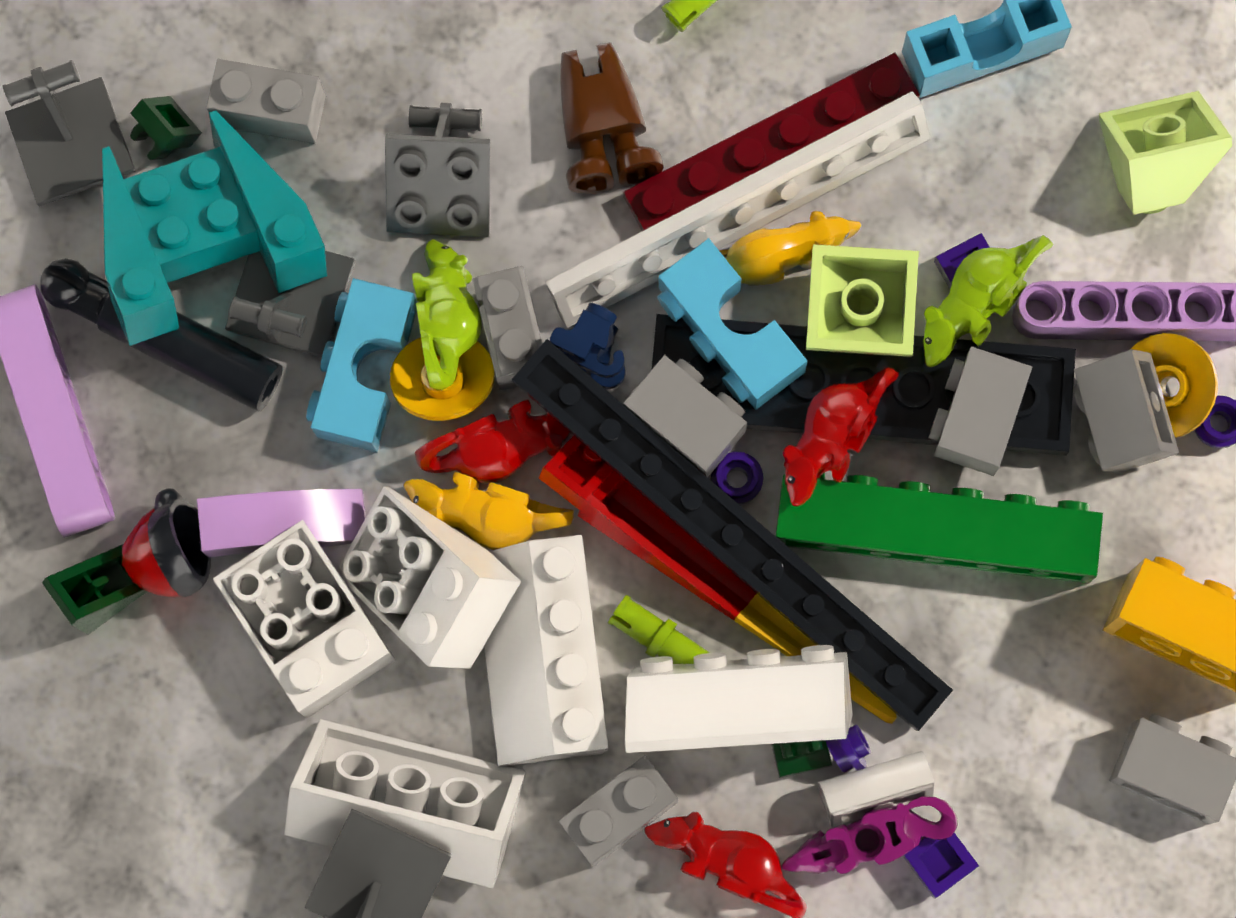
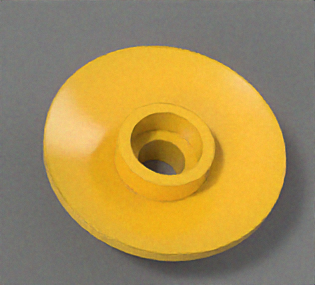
M1156 334L1136 343L1131 349L1149 352L1152 355L1175 438L1194 431L1210 414L1217 396V374L1210 356L1198 343L1178 334ZM1175 377L1179 382L1180 388L1175 396L1170 397L1166 392V384L1171 378Z
M421 337L410 342L398 353L390 370V386L398 404L410 414L432 421L451 420L472 412L486 400L492 390L495 379L491 356L478 341L459 357L455 381L444 390H436L430 387Z

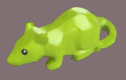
M1042 235L1010 249L982 248L963 259L956 270L948 296L942 301L939 308L929 306L924 311L926 326L923 345L926 366L933 367L946 360L953 350L956 341L965 334L970 333L973 343L978 346L984 342L991 331V324L988 318L995 312L1004 317L1027 285L1023 278L1029 267L1043 252L1054 245L1049 238Z
M432 239L426 244L424 252L430 274L427 277H423L419 272L412 273V279L418 302L416 303L428 381L433 389L444 390L455 381L459 357L477 342L481 333L482 318L478 305L467 290V284L472 280L471 273L464 266L468 261L467 257L458 255L451 247Z

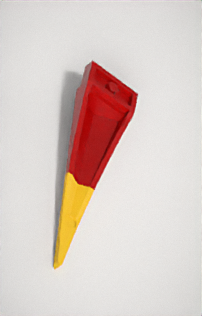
M575 436L543 467L539 479L580 510L577 515L578 517L775 649H778L784 655H801L802 648L816 646L815 643ZM849 674L851 699L884 722L893 724L897 718L896 713Z

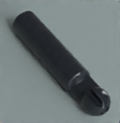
M66 258L53 261L44 269L40 278V289L46 301L55 308L69 310L97 324L100 331L129 345L111 302L106 280L89 272L78 261ZM177 312L179 329L131 345V347L258 412L272 398L283 372L281 364Z

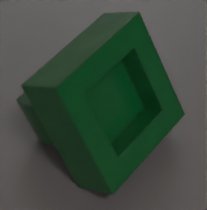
M171 96L141 99L130 112L138 122L131 131V139L133 141L146 140L150 136L155 142L153 149L147 154L149 160L166 158L172 152V149L191 147L202 134Z
M825 740L771 744L779 778L832 766L829 749Z

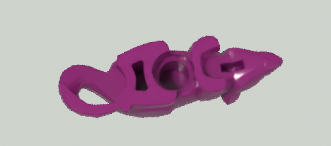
M921 796L906 805L898 803L897 806L877 808L866 812L860 820L851 824L839 825L827 830L826 833L819 830L811 839H808L795 853L790 855L782 863L781 868L789 872H808L813 874L828 871L834 872L836 869L838 873L846 874L864 862L875 860L879 865H883L912 851L919 845L921 837L935 840L951 837L958 827L957 816L953 808L946 801L937 797ZM920 806H932L939 811L941 818L938 822H933L921 817L911 809Z

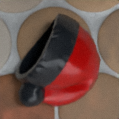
M164 489L156 495L154 508L142 516L122 546V564L131 580L141 589L163 597L176 598L181 596L186 598L200 590L209 578L211 557L206 556L201 551L198 509L193 504L183 500L182 496L175 489Z

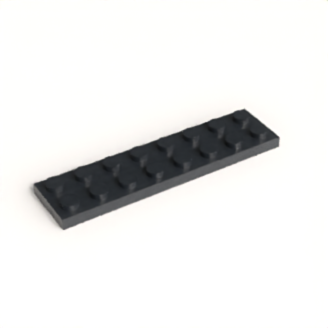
M656 314L652 369L664 355L675 364L679 359L685 360L704 377V380L700 383L716 397L720 392L727 394L744 409L745 413L742 418L747 422L746 429L804 433L808 407L812 399L821 390L837 384L864 382L881 370L889 367L898 372L899 376L886 388L880 398L875 415L878 416L877 421L867 439L937 445L938 441L928 437L938 408L949 410L954 392L945 389L952 365L955 359L965 361L970 348L974 347L1032 366L1005 451L1067 456L1069 453L1076 349L984 341L978 346L972 340L958 339L946 360L939 365L928 367L925 363L924 336L914 335L912 357L806 350L807 326L778 324L807 359L806 371L755 410L747 399L739 403L732 396L722 381V377L726 375V372L715 359L707 362L697 352L689 339L694 332L682 317L675 322L669 315ZM721 319L728 329L743 335L756 333L769 324Z

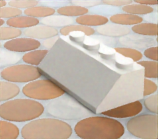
M582 535L530 540L489 551L521 581L484 645L498 767L604 754L609 747Z
M831 645L809 646L801 649V655L780 657L778 649H760L748 652V659L726 660L725 653H705L694 656V664H673L672 657L666 656L651 657L641 660V667H634L627 677L626 753L846 739L853 716L847 652L834 653V647Z
M320 719L290 786L284 835L333 847L351 809H354L451 853V858L444 870L443 876L494 888L508 845L526 771L508 766L498 767V764Z

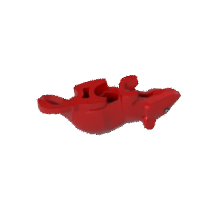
M887 367L864 382L829 386L821 390L812 399L807 410L804 434L796 447L788 445L783 449L785 485L792 506H800L812 496L817 480L823 473L830 470L832 471L834 481L840 483L843 480L850 464V453L847 451L851 449L859 453L877 421L878 416L875 415L880 398L886 388L898 378V372Z
M529 399L515 404L508 410V420L498 422L495 415L490 414L424 444L415 451V458L418 466L426 472L446 473L457 471L476 479L480 483H496L512 476L529 458L539 455L545 450L549 455L555 456L571 433L548 413L539 416L530 415L532 405ZM455 443L457 444V447L443 456H436L443 449Z
M691 812L687 816L666 818L644 828V833L655 845L681 850L691 859L689 862L682 864L680 870L683 873L704 881L708 872L719 877L716 885L722 890L756 904L760 903L792 918H803L805 915L807 904L795 888L784 878L780 858L774 847L760 835L748 831L720 830L714 826L705 825L703 818L698 812ZM765 892H769V893L775 894L776 896H778V897H780V898H777V897L768 895V894H766Z

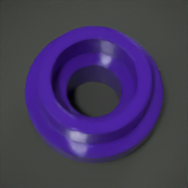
M1216 396L1210 414L1194 430L1197 437L1204 444L1219 449L1228 448L1236 444V400L1227 396ZM1212 415H1221L1227 420L1228 427L1226 431L1220 432L1213 429L1210 424Z
M744 452L728 453L711 473V481L739 505L752 501L759 494L763 485V471L759 462ZM738 470L746 475L747 482L744 486L734 488L729 485L727 476L732 471Z
M857 725L849 728L846 739L825 740L831 755L842 772L845 773L853 768L858 771L867 767L864 757L870 754L871 750L864 734Z

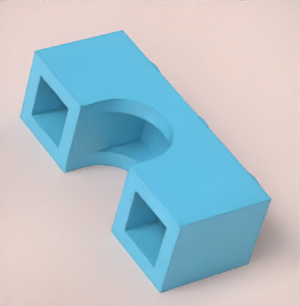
M1003 0L1002 5L994 12L971 22L959 23L956 15H952L907 31L902 54L921 98L1062 49L1065 46L1072 26L1061 0Z
M708 238L659 275V290L662 293L657 296V299L666 313L675 322L682 317L694 334L689 339L702 358L707 362L715 359L726 372V375L722 377V381L732 396L739 403L747 399L756 410L804 374L807 359L775 320L760 331L748 335L735 333L724 325L719 315L720 310L727 301L741 292L742 278Z
M355 278L352 280L349 293L341 292L334 317L335 322L340 323L335 342L328 341L326 343L321 359L320 369L326 372L321 392L313 391L307 408L306 419L312 422L311 429L317 438L378 453L391 402L385 392L369 389L358 382V368L362 360L372 352L389 350L399 353L408 345L417 313V300L414 293Z

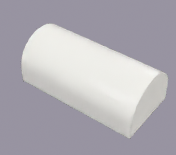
M922 751L818 782L830 827L834 828L858 821L866 812L877 808L897 806L898 803L906 805L921 796L933 797L935 783Z

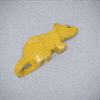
M813 211L810 215V222L796 223L787 228L770 230L762 228L755 230L740 238L729 249L719 251L742 278V284H747L748 286L769 285L784 280L785 272L797 265L802 268L811 269L813 244L840 246L845 240L853 237L859 231L861 223L836 216L826 217L822 212Z
M454 472L452 477L453 482L456 484V487L453 489H441L424 479H411L403 484L411 502L450 527L462 530L469 538L491 550L526 542L535 533L543 530L571 525L574 518V510L537 502L530 499V495L499 484L490 482L487 491L478 490L480 483L476 479Z

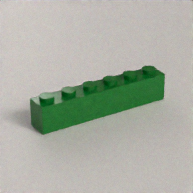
M823 473L817 480L812 496L804 504L792 506L785 485V475L783 474L775 536L787 547L1081 583H1091L1097 577L1103 513L1089 511L1090 504L1085 502L1062 500L1058 501L1057 507L1036 505V497L1023 494H1007L1004 501L984 499L983 491L972 488H953L952 494L930 492L931 485L921 482L902 481L899 482V488L878 486V479L874 477L848 475L846 482L841 481L838 483L834 480H826V473Z

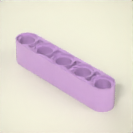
M1033 282L1024 288L1014 306L1012 318L1018 332L1032 339L1143 340L1156 334L1172 333L1185 336L1193 341H1236V283ZM1033 300L1044 302L1050 308L1052 317L1043 321L1032 318L1026 310V303ZM1083 301L1097 303L1103 310L1104 318L1099 321L1086 319L1080 313L1079 303ZM1142 301L1150 304L1155 310L1156 320L1146 322L1138 319L1132 311V303ZM1197 302L1204 306L1208 313V321L1196 322L1189 318L1185 311V303Z
M34 284L0 296V356L51 513L60 534L65 538L115 520L113 506L46 303L39 288Z

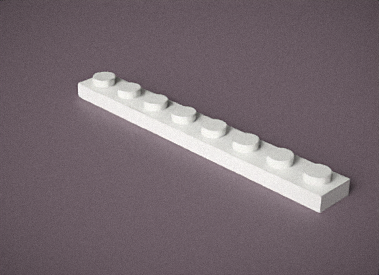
M912 91L546 281L545 283L567 328L576 324L583 309L586 310L589 303H595L607 308L659 281L660 274L708 238L717 249H720L931 139L922 102Z

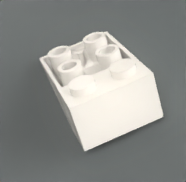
M383 486L337 569L346 585L429 667L471 669L521 583L488 550L390 487Z
M303 520L213 578L215 584L296 710L306 718L312 716L396 660Z

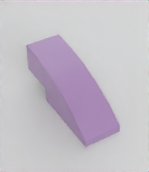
M362 489L276 491L197 499L201 551L208 557L254 552L301 520L306 523L321 547L351 544L366 518Z

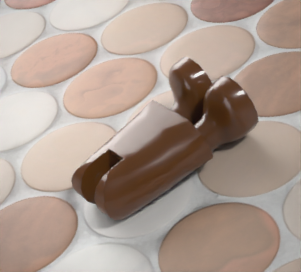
M611 42L596 45L599 58V74L585 76L583 66L579 62L577 50L561 54V101L567 148L580 150L581 160L575 162L566 173L568 189L571 192L595 194L609 191L614 187L612 169L606 158L603 146V135L606 134L610 135L611 143L614 146L616 169L619 183L622 186L637 185L661 173L664 168L660 152L651 147L639 146L636 137L646 132V125L631 82Z

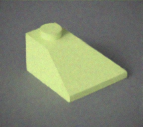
M1199 91L1099 113V122L1117 188L1133 215L1159 213L1165 210L1166 207L1185 203L1232 147L1231 135Z
M813 244L806 350L912 357L919 251Z

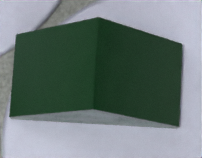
M123 544L52 574L42 582L70 624L87 635L147 593V591L141 589L131 580L122 564Z

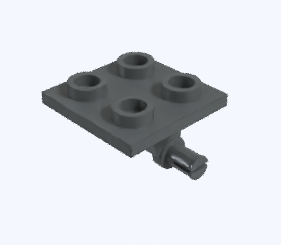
M70 60L65 64L43 71L42 67L31 70L32 76L3 85L5 96L11 107L14 104L40 95L41 97L39 100L5 112L34 198L39 207L103 184L102 149L110 146L122 176L136 172L102 77L56 93L55 90L80 82L75 64Z
M441 103L440 108L410 105L409 128H436L435 136L386 134V232L489 237L490 139L449 137L451 129L481 131L482 109L452 108L451 103Z
M325 251L326 277L278 293L261 252L249 254L236 295L229 308V317L225 326L226 331L322 357L326 343L331 341L336 325L334 319L336 305L341 292H346L355 259Z
M351 809L306 902L305 909L323 916V918H422L451 858V853L357 810Z

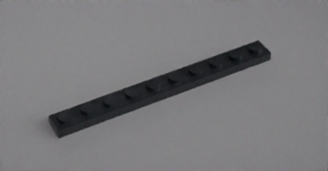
M548 339L545 340L512 378L511 382L816 645H831L834 647V653L847 652L849 674L915 731H919L953 691L951 687Z

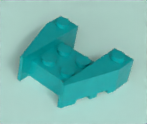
M216 110L209 112L215 148L123 179L110 146L102 149L105 276L111 302L129 346L179 329L174 298L167 283L258 251L261 252L278 293L327 276L325 245L306 203Z

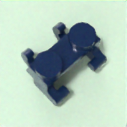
M589 303L586 310L583 309L575 327L572 330H566L561 327L555 328L550 336V342L603 388L613 389L624 381L626 375L624 353L621 350L614 352V361L609 365L614 338L619 330L614 325L617 316L598 304Z

